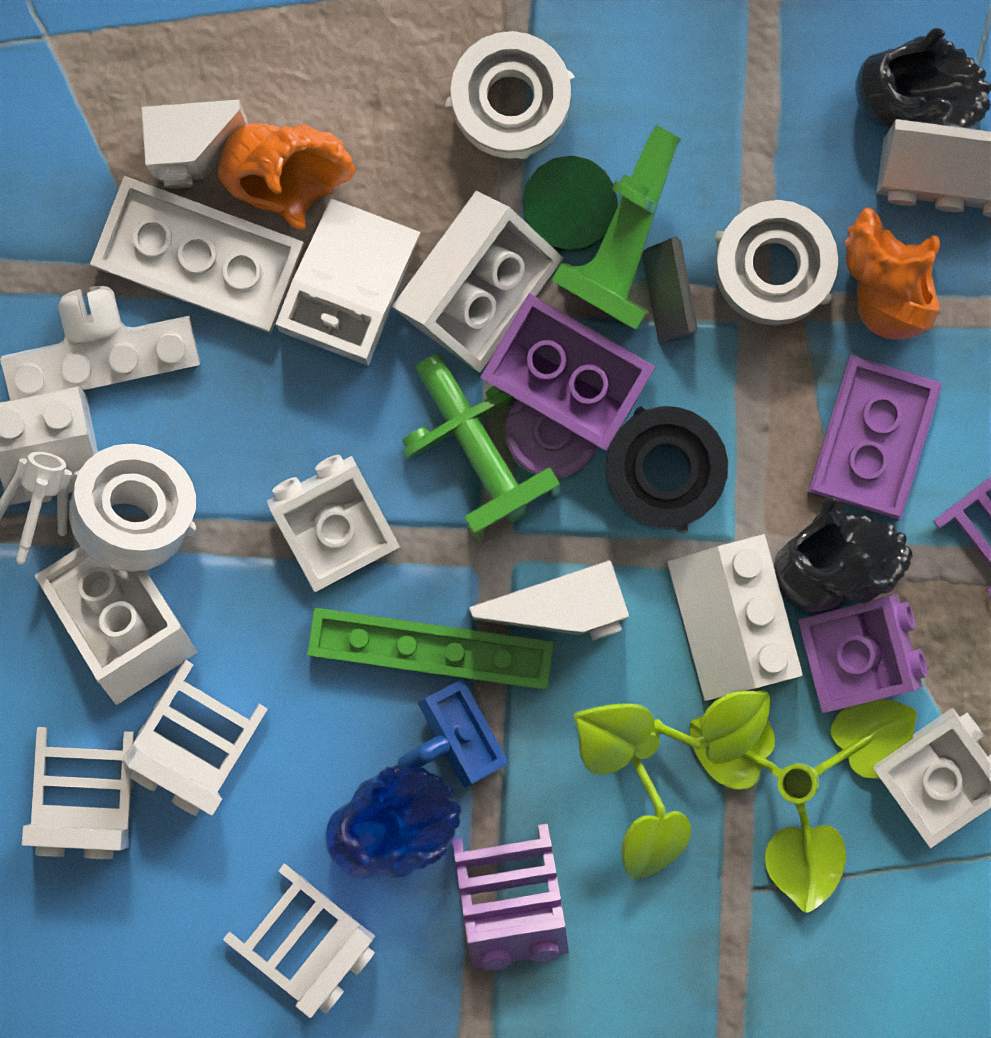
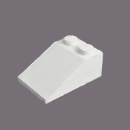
M79 547L34 575L95 678L116 705L182 664L184 659L188 660L198 653L146 570L137 572L119 571L103 566Z
M611 561L470 607L472 618L475 621L574 635L590 632L592 641L620 632L622 630L620 622L629 617Z

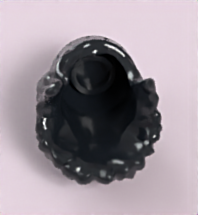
M934 28L926 36H918L900 47L870 55L860 67L856 78L855 91L860 109L866 118L883 127L891 128L895 120L898 119L969 129L985 118V113L990 110L991 103L987 95L991 92V84L988 81H984L987 74L986 71L979 67L973 58L967 57L963 48L955 49L953 42L943 38L945 32L940 28Z
M829 497L823 501L820 514L813 519L812 523L791 539L776 554L774 570L779 589L790 604L809 613L836 608L848 598L859 603H867L880 594L891 592L898 581L905 575V571L909 569L913 554L911 549L905 545L907 541L906 535L902 532L896 533V526L892 523L881 522L878 519L871 520L865 514L857 517L852 512L845 513L835 508L837 499Z

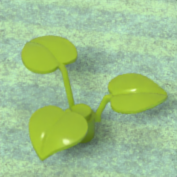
M765 689L758 692L736 691L716 700L708 707L700 721L699 732L702 737L699 738L670 728L659 719L654 720L653 715L647 708L637 704L606 705L574 713V721L579 739V754L584 766L594 774L605 775L616 772L631 762L654 805V816L648 815L636 819L627 830L623 839L621 850L624 870L632 879L638 880L639 878L649 877L669 866L684 852L691 836V824L682 812L672 811L665 814L664 804L640 759L649 758L657 751L660 744V734H664L696 749L706 747L707 758L715 764L726 763L741 757L754 746L766 726L770 710V696Z
M879 699L844 708L835 717L831 725V736L835 743L843 750L814 768L804 763H796L781 769L766 759L773 752L776 741L774 730L768 720L764 731L754 746L733 761L715 764L707 758L706 747L702 749L694 748L702 766L718 783L728 788L748 789L757 783L761 774V767H763L778 778L777 785L781 796L788 802L796 804L801 829L789 826L776 832L767 844L765 864L774 884L803 912L813 911L830 897L841 880L847 858L843 838L834 827L820 825L810 829L806 802L812 799L818 792V776L848 757L851 768L857 774L866 778L880 779L874 770V765L912 740L917 713L908 705L887 699ZM702 717L695 718L690 722V736L695 738L702 737L699 732Z

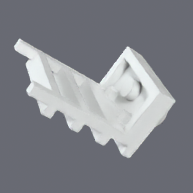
M184 659L123 759L126 765L133 769L129 777L153 792L160 785L175 794L171 802L186 812L197 816L201 809L212 816L222 801L221 796L218 794L220 787L268 708L258 703L249 719L184 681L193 667L191 662ZM180 690L242 727L243 730L235 743L229 742L170 707L169 704L177 691ZM162 716L168 717L227 752L228 754L220 768H216L155 732L154 729Z
M37 727L31 824L23 826L22 846H35V855L63 857L65 855V848L84 849V858L113 859L114 850L121 851L129 848L130 838L128 836L133 780L129 777L132 769L126 765L123 757L134 743L135 732L124 731L123 750L47 747L48 727ZM46 757L122 760L121 779L45 776ZM44 786L120 790L119 808L43 805Z
M284 863L278 872L293 883L246 943H243L231 932L223 940L298 1000L295 1006L311 1018L318 1009L327 1014L344 992L337 985L350 970L357 976L372 958L375 952L368 946L373 941L375 935L354 920L350 914L338 907L324 893L317 890L303 876ZM302 890L315 903L267 962L254 952L253 949L299 891ZM324 908L338 921L292 979L289 980L275 968Z

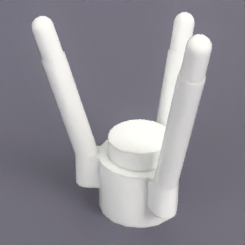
M32 452L28 455V459L20 458L16 473L0 498V520L21 485L24 487L25 496L31 499L16 562L19 565H23L26 562L42 502L51 501L53 495L56 494L58 534L60 536L67 534L68 485L72 472L66 470V463L63 459L51 453Z

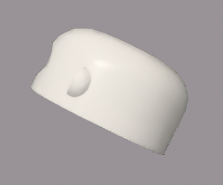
M515 31L499 32L480 39L470 46L459 59L452 76L451 96L446 99L445 108H452L458 128L466 139L479 150L496 157L526 159L529 155L539 152L552 143L561 132L569 112L571 99L570 80L574 79L575 76L566 69L563 60L557 52L543 40L527 33ZM504 77H517L530 85L534 94V100L526 112L518 116H504L497 113L491 107L487 94L490 87L497 80Z
M782 200L760 202L738 214L724 232H716L715 241L718 244L714 263L716 282L727 303L744 318L765 325L790 324L805 318L820 304L825 305L833 300L830 290L837 276V246L830 229L809 208ZM768 243H778L788 247L794 253L797 260L798 270L794 279L784 285H771L761 280L753 268V256L758 248Z
M137 444L111 446L96 453L87 460L81 470L76 471L71 476L75 484L69 506V519L73 535L80 547L103 566L130 572L150 570L170 559L182 546L186 536H193L196 532L195 523L192 521L196 510V494L192 481L181 465L160 450ZM115 504L134 505L145 511L150 519L136 523L125 521L115 514L111 506Z

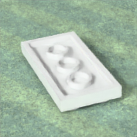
M124 176L90 265L92 268L271 333L305 244L303 241Z

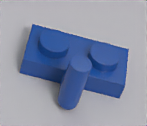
M463 678L418 702L436 737L404 754L397 762L398 768L402 773L410 774L446 754L464 788L509 764Z

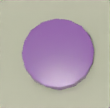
M518 399L511 406L505 424L506 445L514 461L527 473L537 475L550 467L557 479L566 478L581 471L593 458L597 445Z

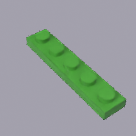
M314 607L307 655L547 690L554 642Z

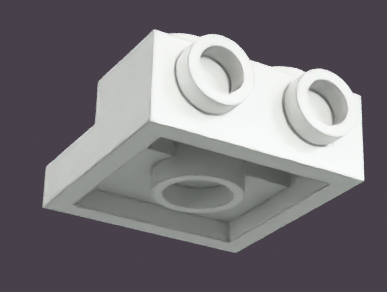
M334 455L323 460L315 467L316 475L301 483L297 477L281 482L272 490L275 497L267 500L273 517L314 592L400 548L352 456L343 460L341 455Z
M953 708L914 733L912 740L874 765L875 772L930 848L991 808V755L987 756L977 742L984 735L968 712L959 717Z

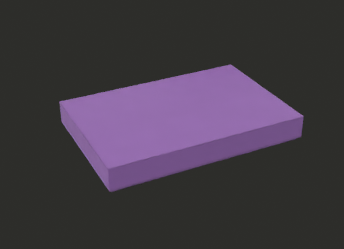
M850 355L807 493L826 499L834 497L838 503L900 521L942 383Z

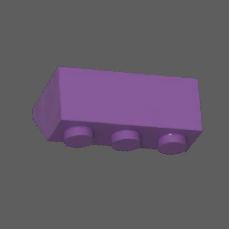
M529 293L480 378L607 451L656 367Z

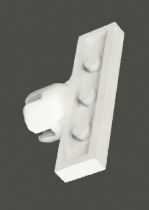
M90 287L91 292L87 293L91 311L90 315L87 314L81 289L69 292L62 296L58 304L65 334L64 341L59 344L3 355L0 361L10 400L73 387L86 390L200 365L190 316L138 327H125L120 319L114 292L109 287Z

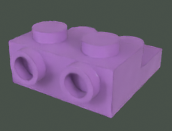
M898 594L798 619L822 713L923 688L921 678L928 676L927 663L921 649L913 650L908 632L915 630L914 614L908 602H900Z

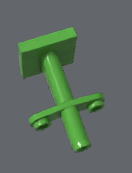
M658 125L650 133L632 176L629 177L624 174L620 182L616 180L614 182L612 190L622 195V198L597 255L592 261L583 266H571L568 263H561L552 278L553 282L635 330L642 326L650 311L629 300L628 295L676 148L681 141V138Z
M440 353L424 359L415 366L421 381L446 423L431 432L425 426L410 433L402 439L406 447L402 452L406 459L410 460L454 435L492 500L465 516L467 526L477 544L486 539L483 529L506 517L509 523L512 524L526 516V504L545 493H548L551 500L560 496V483L550 467L518 485L479 420L516 400L515 397L496 386H492L485 392L488 399L471 407Z

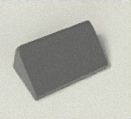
M674 237L646 248L642 253L657 338L661 343L693 338L698 329L681 239Z

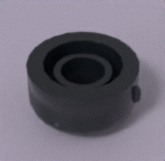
M640 406L634 411V416L619 429L611 442L606 457L605 477L608 490L615 504L627 517L640 525L653 529H675L677 532L687 533L688 525L701 519L715 506L722 495L728 478V458L725 445L718 432L706 419L695 412L672 406H660L646 410ZM664 446L675 448L686 458L689 467L688 478L685 484L677 490L667 492L657 490L644 477V458L655 448Z

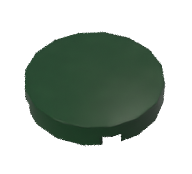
M573 155L553 158L538 167L526 184L522 200L525 222L555 250L574 252L587 250L603 240L617 210L616 192L612 190L614 184L606 171L590 159Z

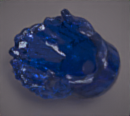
M398 765L386 767L376 776L362 782L355 791L352 800L338 808L329 819L325 830V844L331 860L343 873L361 879L374 878L382 873L391 877H405L415 870L424 869L428 865L436 863L442 856L447 854V845L454 838L455 830L461 822L459 816L462 810L461 806L453 800V787L443 786V778L436 776L434 773H429L425 768L416 770L411 765L404 768Z

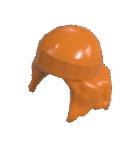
M252 122L240 127L227 138L221 149L217 171L222 186L236 199L245 201L259 209L273 211L284 217L293 228L304 230L306 227L305 214L309 210L311 203L318 201L325 195H331L334 187L340 186L353 177L352 175L355 174L356 168L352 164L351 156L344 150L342 140H337L330 132H320L303 124L281 128L270 124Z
M872 208L863 209L854 224L847 229L848 238L845 240L846 265L850 274L857 279L858 314L866 328L886 339L903 340L925 334L932 329L940 311L932 277V265L940 249V240L938 236L934 235L919 245H904L893 236L891 231L883 229L880 217Z

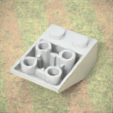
M331 198L293 278L275 325L279 332L369 366L420 232Z

